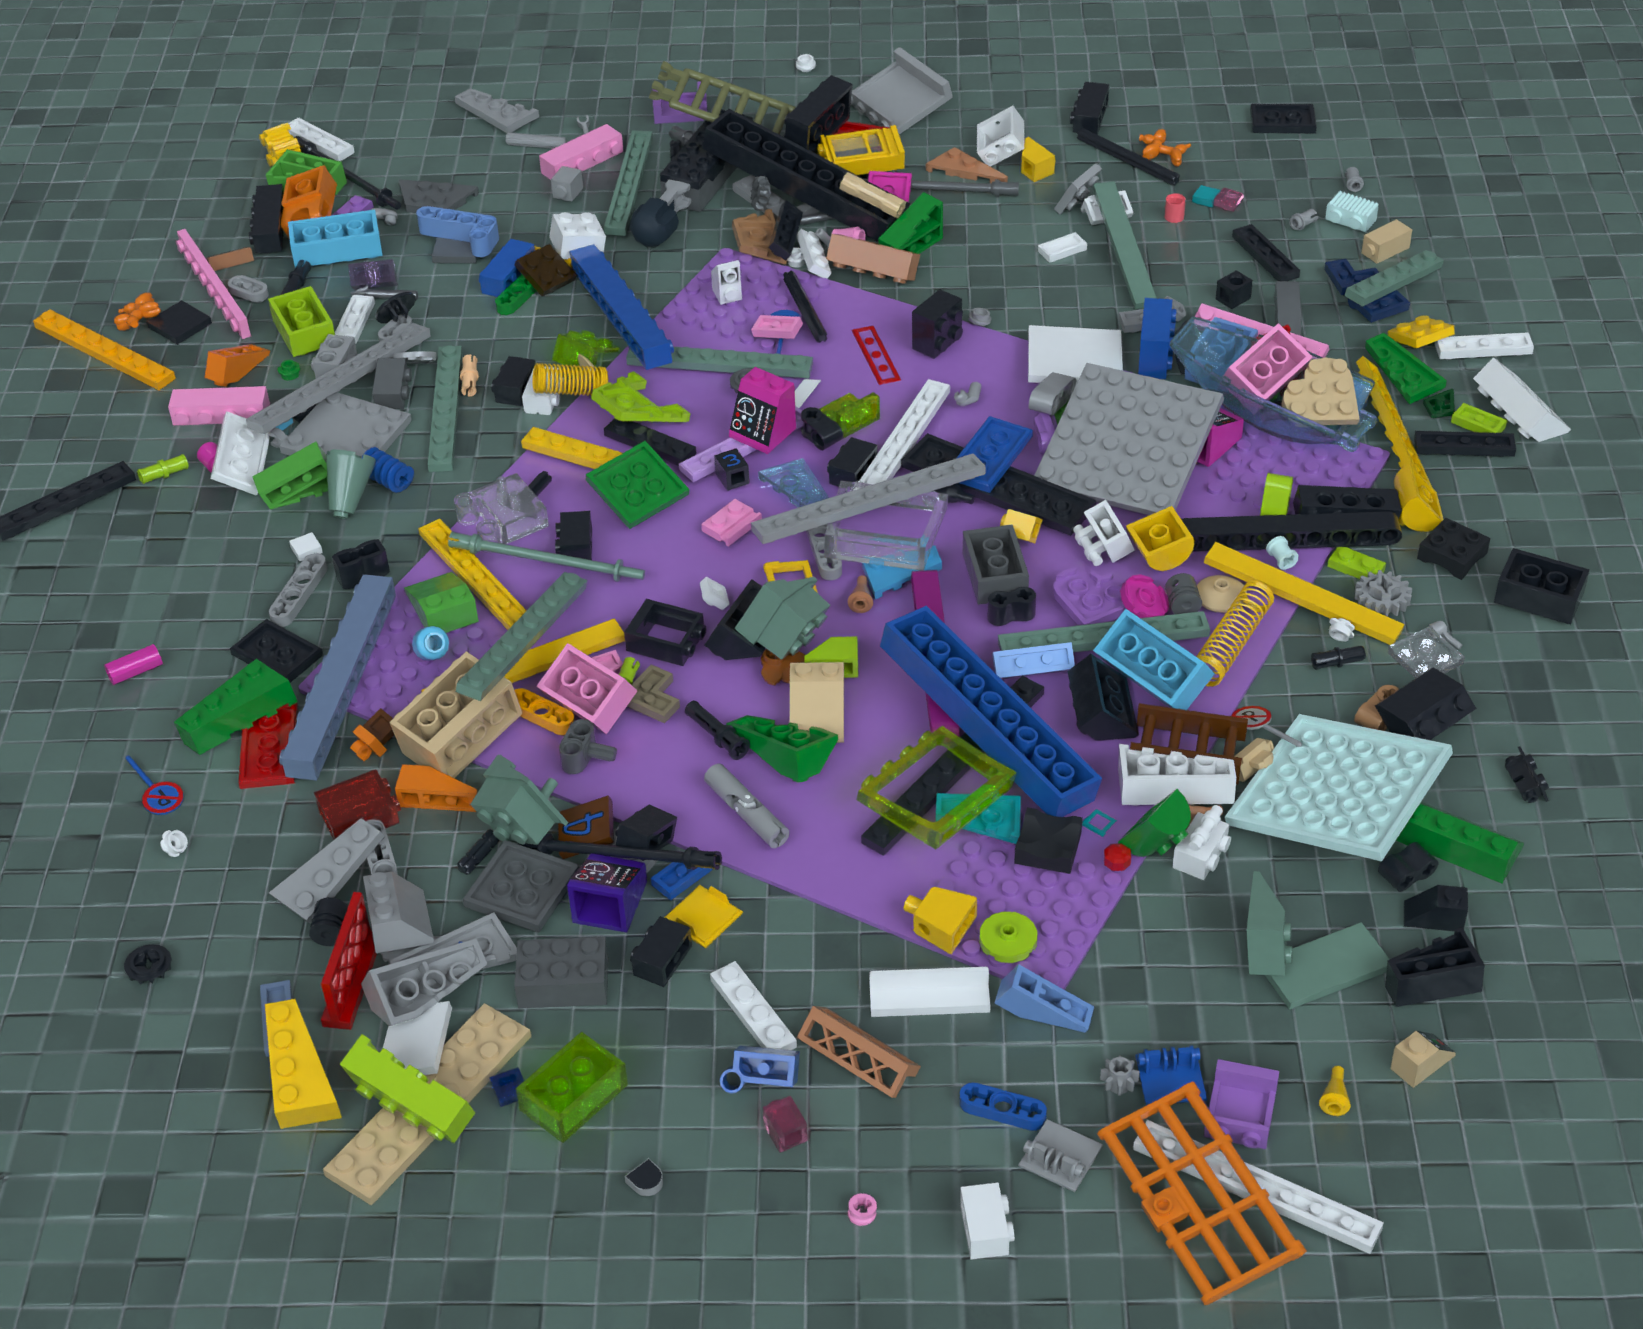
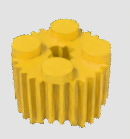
M288 123L264 130L262 134H259L262 146H266L269 153L265 155L269 166H273L287 149L301 152L297 139L289 133L291 127Z

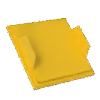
M699 885L664 918L690 927L692 940L707 948L743 914V911L730 904L727 896L716 888L710 886L708 890Z

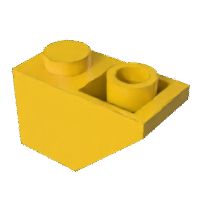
M1030 137L1025 138L1022 151L1021 173L1033 182L1054 174L1055 155Z

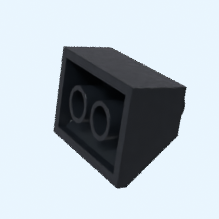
M1089 654L1067 671L1070 682L1069 688L1073 697V707L1077 718L1076 725L1083 734H1088L1097 741L1136 738L1139 735L1127 677L1093 654Z
M1434 667L1375 705L1389 732L1426 740L1433 739L1477 709L1462 684Z

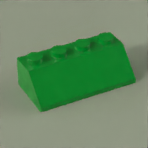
M1420 802L1395 840L1405 845L1418 842L1432 856L1502 884L1524 846V843L1423 802Z

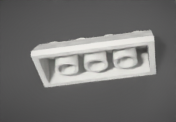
M1494 357L1473 378L1480 385L1477 389L1485 397L1491 396L1493 398L1491 401L1492 405L1499 411L1504 409L1507 412L1504 417L1513 425L1517 423L1520 426L1517 430L1527 439L1533 437L1538 442L1566 434L1571 430L1515 373Z

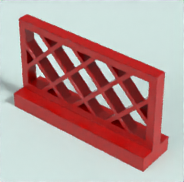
M353 892L321 982L326 1001L321 1017L322 1027L352 1029L364 994L361 983L369 970H372L377 956L362 892Z

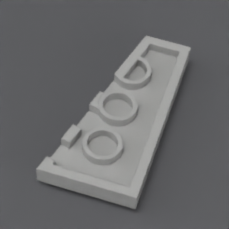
M493 912L435 939L433 944L419 946L389 960V964L458 944L459 941L465 942L477 938L487 962L485 968L516 961L517 947Z

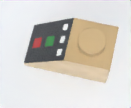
M1415 1031L1395 1046L1390 1069L1414 1088L1455 1057L1456 1052L1434 1034Z

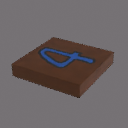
M609 795L560 811V814L568 821V824L564 826L558 823L559 841L603 845L614 843L613 801ZM559 852V855L562 859L578 855V853Z

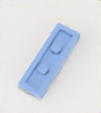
M1072 642L992 653L994 672L1001 679L1066 671L1075 666Z

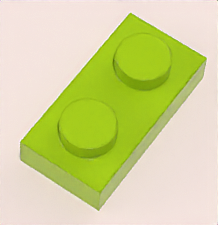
M1463 403L1452 415L1451 423L1473 432L1502 433L1506 428L1507 420Z
M1338 547L1329 558L1327 567L1360 579L1361 576L1368 577V572L1370 571L1374 575L1378 574V570L1384 572L1386 563L1350 548Z

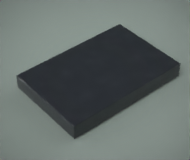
M1251 104L1250 106L1253 133L1316 134L1317 127L1313 104Z
M265 619L230 648L231 655L247 664L258 659L287 678L290 683L323 656L322 648L268 619Z

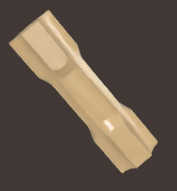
M849 172L845 174L840 184L842 191L880 208L897 219L905 209L906 202L884 192Z

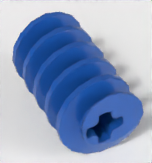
M372 447L364 453L376 459L370 479L395 493L404 491L411 484L414 477L412 467L407 466L377 447Z

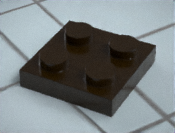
M550 244L517 259L514 264L542 297L575 281L577 274Z

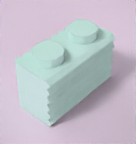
M1340 190L1327 204L1325 219L1366 233L1372 224L1376 222L1379 204L1377 202L1374 203V201L1370 202L1369 199L1354 197L1353 194L1342 193Z

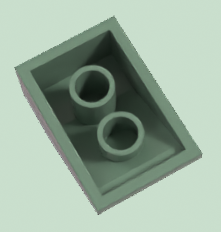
M1254 871L1247 921L1249 974L1285 976L1286 964H1292V946H1287V941H1291V923H1286L1285 910L1260 871Z

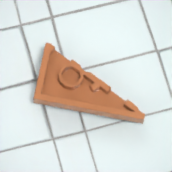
M955 147L926 163L927 172L940 169L945 170L948 176H958L976 181L978 177L990 178V183L995 181V179H1000V182H1008V176Z

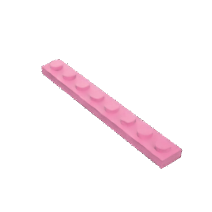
M186 229L177 231L179 240L176 241L179 252L184 254L187 264H191L194 274L199 276L202 286H206L209 296L211 298L214 297L217 308H222L225 320L230 321L232 330L238 332L242 339L250 337L247 318Z

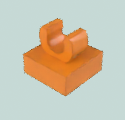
M360 724L353 731L359 740L355 741L350 749L362 761L367 760L372 752L380 758L387 751L382 743Z

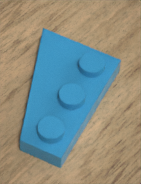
M934 545L862 559V568L873 597L876 600L882 597L883 592L891 588L894 591L902 588V583L911 580V571L941 570L942 560Z

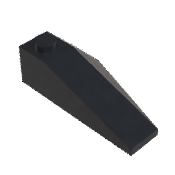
M750 580L704 645L714 655L720 656L724 660L760 657L766 649L759 642L753 645L735 629L762 588L754 580Z

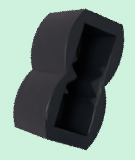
M379 539L366 541L356 548L344 549L332 556L336 578L343 589L355 588L363 574L386 576L390 572L386 549Z

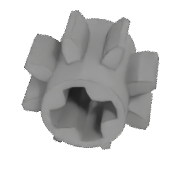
M1118 1056L1112 1060L1106 1059L1105 1068L1101 1069L1100 1080L1106 1081V1091L1110 1090L1121 1095L1128 1090L1134 1091V1083L1139 1082V1071L1134 1070L1133 1060L1129 1061L1127 1058Z

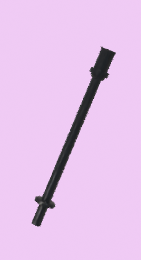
M299 136L294 137L298 141L301 153L330 159L317 151L314 143L307 142ZM343 167L346 179L375 196L376 203L379 206L389 205L396 210L401 208V203L392 197L393 193L390 189L384 188L380 190Z
M547 833L538 845L518 843V845L538 850L548 855H551L553 851L589 855L592 853L611 857L683 863L690 870H695L697 867L718 870L720 868L719 865L722 864L720 851H703L697 847H688L685 852L558 841L554 840L551 833Z

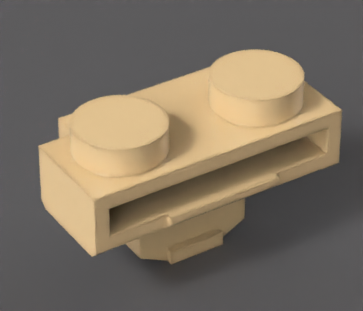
M1256 738L1234 756L1242 758L1239 781L1245 782L1258 770L1267 768L1273 763L1272 751L1274 746L1271 740Z

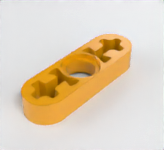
M515 689L523 713L520 717L557 735L566 734L570 725L575 721L572 711L527 689ZM539 709L548 710L545 714L535 713Z

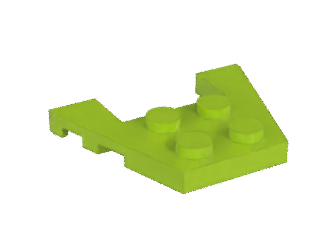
M635 371L628 373L627 378L623 376L617 378V383L612 384L609 382L594 389L591 399L619 421L689 422L691 413L678 403L659 407L637 390L645 389L647 380Z

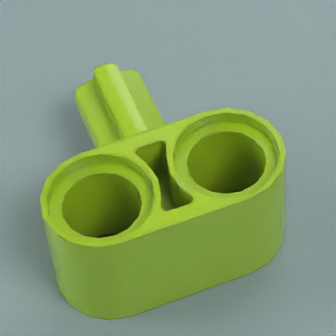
M1273 473L1267 474L1260 516L1288 514L1293 477Z

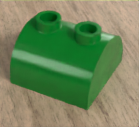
M1178 789L1174 790L1149 809L1118 843L1131 849V854L1139 857L1150 856L1156 851L1162 856L1173 846L1171 840L1175 845L1180 843L1189 834L1186 829L1191 819L1190 807L1184 795Z

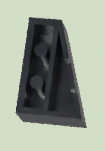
M1459 927L1454 930L1453 935L1445 939L1441 937L1433 939L1430 946L1421 950L1416 947L1388 960L1385 988L1396 1007L1482 992L1485 965L1464 929Z

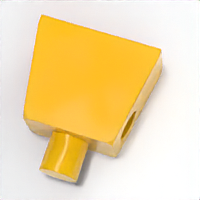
M932 887L923 900L909 895L903 909L913 914V930L917 935L945 952L952 954L977 917V897L939 887Z

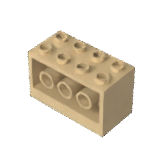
M466 651L460 658L454 660L447 670L436 677L421 694H418L407 707L397 713L389 722L402 753L418 765L430 766L455 778L523 714L512 682L503 677L481 701L457 693V682L479 661Z

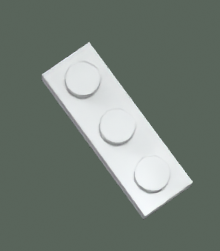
M800 229L796 237L808 270L822 278L828 279L831 275V270L820 243V238L812 231L807 232Z

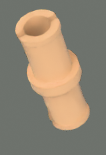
M471 354L463 357V369L460 372V379L462 380L461 392L463 395H466L467 389L468 397L476 394V381L479 378L477 358L473 356V361H471Z

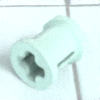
M1275 537L1268 543L1266 551L1270 556L1275 557L1280 569L1286 570L1297 563L1299 555L1295 550L1290 549L1285 537Z

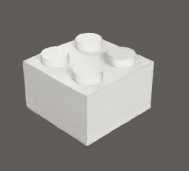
M563 212L552 215L550 239L556 252L563 259L570 258L569 251L595 244L599 251L604 252L606 235L595 214L586 212L570 214Z

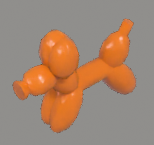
M1158 129L1154 136L1151 134H1141L1139 137V141L1147 144L1143 149V157L1150 160L1157 157L1160 153L1170 155L1172 164L1177 167L1182 163V154L1186 152L1187 148L1191 147L1190 143L1186 145L1178 144L1175 147L1162 145L1166 141V131L1164 129Z
M146 292L140 294L134 303H128L124 308L119 309L120 315L114 318V323L117 329L121 331L128 330L131 327L136 328L142 317H156L160 314L161 309L158 303L154 302L152 294Z

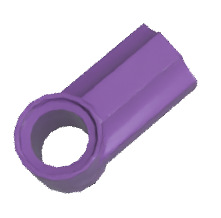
M1040 412L1038 416L1034 417V426L1038 435L1040 454H1045L1057 428V422L1054 415Z

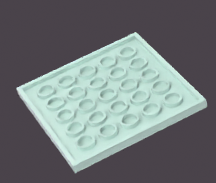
M1299 714L1285 734L1300 741L1302 746L1297 747L1281 738L1272 751L1273 763L1267 768L1257 771L1226 814L1225 821L1232 827L1382 861L1453 754L1452 745Z

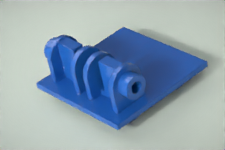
M1189 1045L1186 1048H1178V1051H1176L1175 1047H1171L1168 1052L1166 1048H1161V1052L1160 1050L1148 1051L1144 1049L1143 1053L1135 1054L1146 1106L1190 1082H1195L1201 1091L1200 1097L1203 1101L1207 1100L1198 1062L1201 1058L1199 1048ZM1185 1098L1177 1103H1184L1189 1101L1187 1100V1098Z

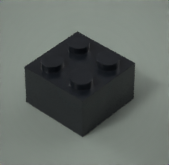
M939 289L912 311V349L935 359L961 338L963 333L962 298Z

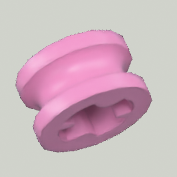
M865 1193L854 1195L848 1203V1218L852 1223L859 1226H866L872 1223L876 1217L877 1210L875 1199ZM865 1206L864 1209H867V1212L860 1213V1209L857 1210V1207Z

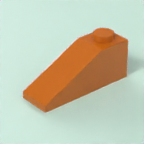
M250 344L208 351L205 378L214 381V384L218 386H228V383L238 382L269 356L270 350Z
M402 764L395 786L399 807L477 812L470 805L478 793L477 789L430 766Z

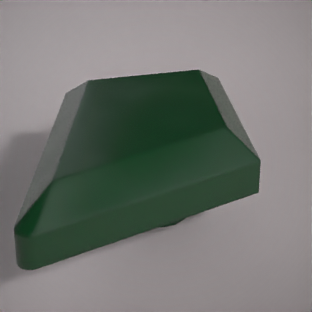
M1453 388L1424 399L1423 405L1431 418L1452 416L1455 413Z

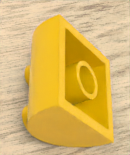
M1410 463L1401 468L1394 478V488L1397 489L1402 509L1399 517L1400 525H1406L1408 528L1420 532L1434 530L1444 520L1437 492Z
M1173 506L1126 525L1127 532L1144 559L1155 570L1166 571L1181 565L1193 551V536Z

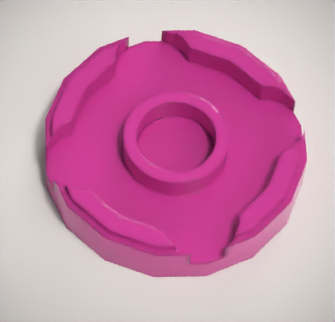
M1141 574L1132 575L1122 584L1120 593L1125 608L1139 618L1164 616L1169 608L1168 597L1164 589L1160 585L1157 587L1152 583L1154 581L1152 578Z

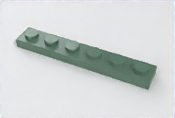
M1425 250L1348 287L1345 297L1361 306H1365L1442 268L1444 260L1437 257L1434 252Z

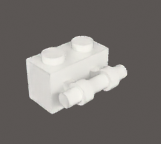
M1106 500L1084 512L1090 524L1089 526L1083 528L1082 525H1076L1073 528L1077 543L1083 546L1086 558L1092 561L1094 566L1102 564L1103 560L1100 555L1104 551L1107 552L1113 563L1135 551L1126 531ZM1097 536L1099 541L1092 543L1091 539Z
M1214 805L1205 814L1200 812L1196 814L1186 830L1189 834L1174 849V869L1202 880L1206 878L1209 871L1216 869L1220 853H1225L1231 842V837L1228 836L1229 824L1220 819V815L1223 812L1220 806Z

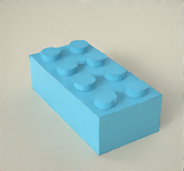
M375 210L288 222L290 247L295 268L300 260H304V264L308 261L311 266L383 256Z
M1127 609L1122 612L1093 650L1104 662L1169 708L1187 710L1215 674L1205 662Z

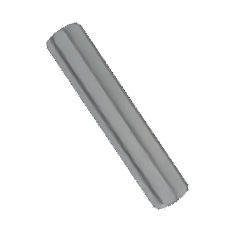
M510 132L506 134V143L508 145L554 149L566 143L565 137Z

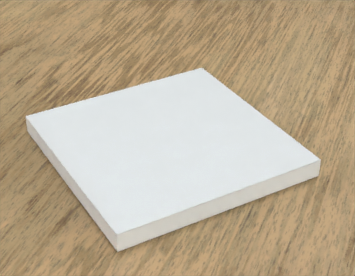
M1029 325L1028 382L1041 383L1052 372L1075 377L1078 382L1086 363L1123 371L1121 330Z

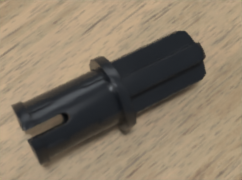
M1363 646L1344 649L1334 647L1333 650L1312 653L1311 661L1315 670L1331 666L1340 668L1343 664L1364 660L1366 653Z

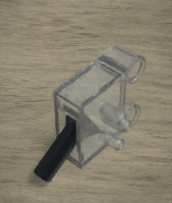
M542 471L527 486L520 476L515 473L508 477L500 476L496 479V482L474 491L460 493L454 498L457 521L461 525H472L481 516L484 520L477 524V534L485 541L501 544L511 543L549 527L547 508L537 496L552 481V477L547 471Z

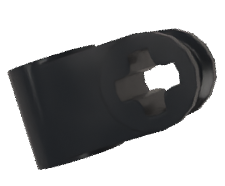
M808 407L801 412V420L803 421L801 435L812 442L819 450H825L843 439V431L840 425L822 413L820 409Z

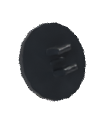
M402 292L389 298L377 309L375 314L376 320L380 323H388L392 319L398 322V315H404L407 318L408 311L415 304V295L411 292Z

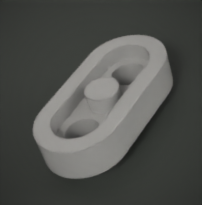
M243 275L234 276L228 281L229 292L237 297L254 303H261L269 296L267 285L261 281Z

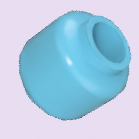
M430 626L422 628L413 637V651L422 660L440 659L448 651L449 638L445 631L439 627Z

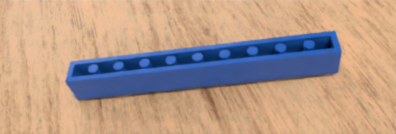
M595 244L569 251L572 270L577 274L578 279L643 367L648 370L672 363L671 353H674L672 341L665 337L663 329L658 328L656 320L651 319L648 310L644 309L641 301L635 298L632 289H628L625 280H621L618 271L614 270L611 262L605 259L603 251H599Z

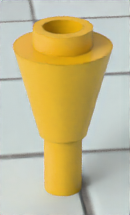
M1334 1066L1332 1068L1331 1080L1319 1100L1321 1110L1328 1115H1344L1351 1107L1343 1081L1344 1068L1341 1066Z

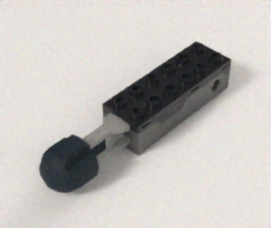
M721 109L719 116H721L725 112V110ZM742 114L744 117L753 121V117L745 116L744 114ZM705 120L660 173L661 197L649 198L645 204L640 205L633 213L630 230L635 240L645 247L659 246L675 232L679 222L677 217L678 210L686 208L701 212L737 168L702 149L705 128L712 122Z

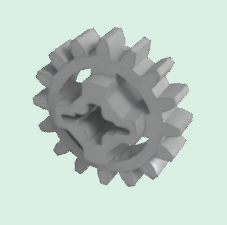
M1378 570V574L1374 575L1370 571L1368 572V577L1361 576L1360 582H1356L1354 599L1358 600L1359 605L1382 613L1387 617L1389 613L1398 616L1399 610L1405 612L1407 606H1410L1412 588L1408 587V581H1401V575L1393 577L1391 571L1383 574L1381 570Z

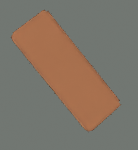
M248 246L208 256L206 260L213 270L217 271L252 262L254 258L252 249Z

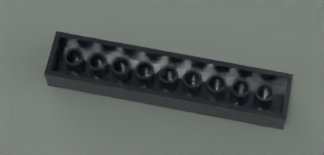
M731 109L726 110L705 128L702 149L755 177H767L769 184L849 227H860V229L865 231L866 236L877 242L897 220V218L885 213L880 208L840 189V184L847 172L851 173L850 171ZM863 179L865 182H867V183H869V184H871V185H873V186H875V187H877V188L883 190L884 192L890 193V192H888V191H886V190H884V189H882V188H880V187H878V186L872 184L871 182H869V181ZM905 201V202H906V206H905V209L903 210L902 214H903V213L909 208V206H910V203L907 202V201Z

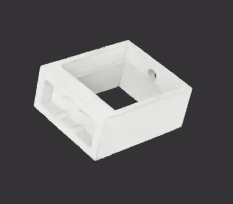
M1014 106L977 124V154L986 165L991 167L1024 149V120Z

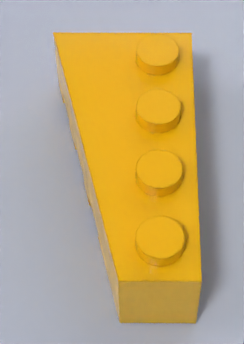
M291 999L265 1004L274 1112L280 1128L342 1118L337 1101L296 1000Z

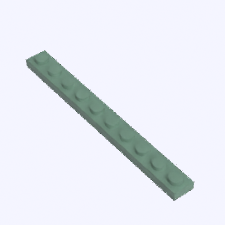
M564 572L457 682L456 692L481 701L583 593L588 580L580 578L577 574Z

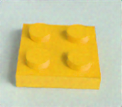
M1429 316L1416 317L1415 321L1400 323L1396 325V328L1388 330V336L1394 341L1414 348L1425 346L1455 334L1454 325L1444 323L1443 320L1431 319Z

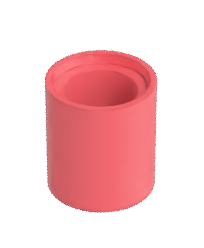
M1174 193L1166 197L1165 219L1168 222L1179 223L1184 220L1186 198L1183 195Z

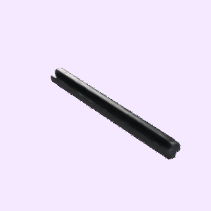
M1085 128L1077 132L1078 140L1174 186L1180 181L1178 173Z

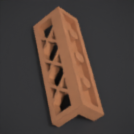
M813 1006L797 1036L804 1043L892 1098H896L906 1077H916L921 1067L826 1007ZM815 1021L822 1025L825 1035L824 1039L816 1041L808 1036ZM845 1039L849 1053L844 1055L836 1054L833 1040ZM862 1053L869 1054L873 1068L864 1071L860 1069L856 1055ZM891 1068L898 1073L891 1087L883 1083L880 1070Z

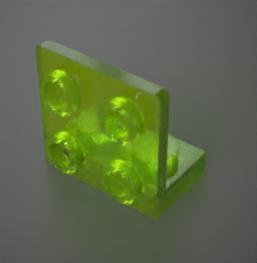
M582 330L581 333L568 331V333L558 334L552 360L563 365L577 366L579 365L578 354H581L596 366L599 353L619 352L620 347L613 345L612 340L594 337L595 334L590 331Z
M873 392L858 399L853 394L848 393L819 409L840 425L843 431V438L880 419V397Z

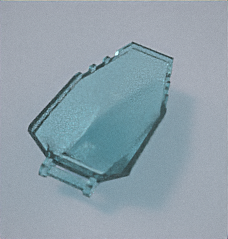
M1192 316L1170 341V347L1203 389L1223 393L1224 400L1222 406L1236 416L1243 418L1245 422L1274 437L1304 444H1337L1347 451L1354 452L1360 446V440L1366 432L1377 424V417L1363 409L1375 385V381L1352 370L1350 372L1354 382L1360 419L1358 423L1360 425L1350 435L1346 432L1351 425L1318 424L1248 392L1244 388L1239 390L1230 383L1231 379L1224 376L1227 369L1264 335L1259 334L1258 339L1243 335L1244 330L1236 328L1235 332L1220 329V323ZM1307 351L1313 357L1311 360L1323 358ZM1308 365L1293 380L1303 379L1304 372L1307 369ZM1288 384L1281 391H1279V396L1276 398L1274 402L1282 401L1283 394Z

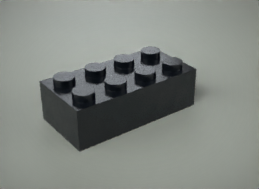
M833 75L822 81L819 87L810 92L804 101L800 102L791 113L789 112L786 115L784 137L814 153L817 150V145L821 144L820 135H824V137L833 135L850 119L853 84Z

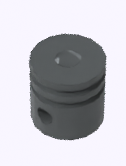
M1180 573L1168 579L1165 589L1173 613L1198 612L1202 607V600L1194 577L1190 574Z

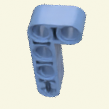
M431 206L421 207L416 212L419 232L422 235L470 242L472 254L476 257L488 256L499 241L497 219L494 216Z

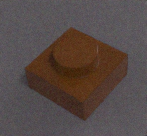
M381 708L363 725L383 746L394 735L389 723L393 718Z

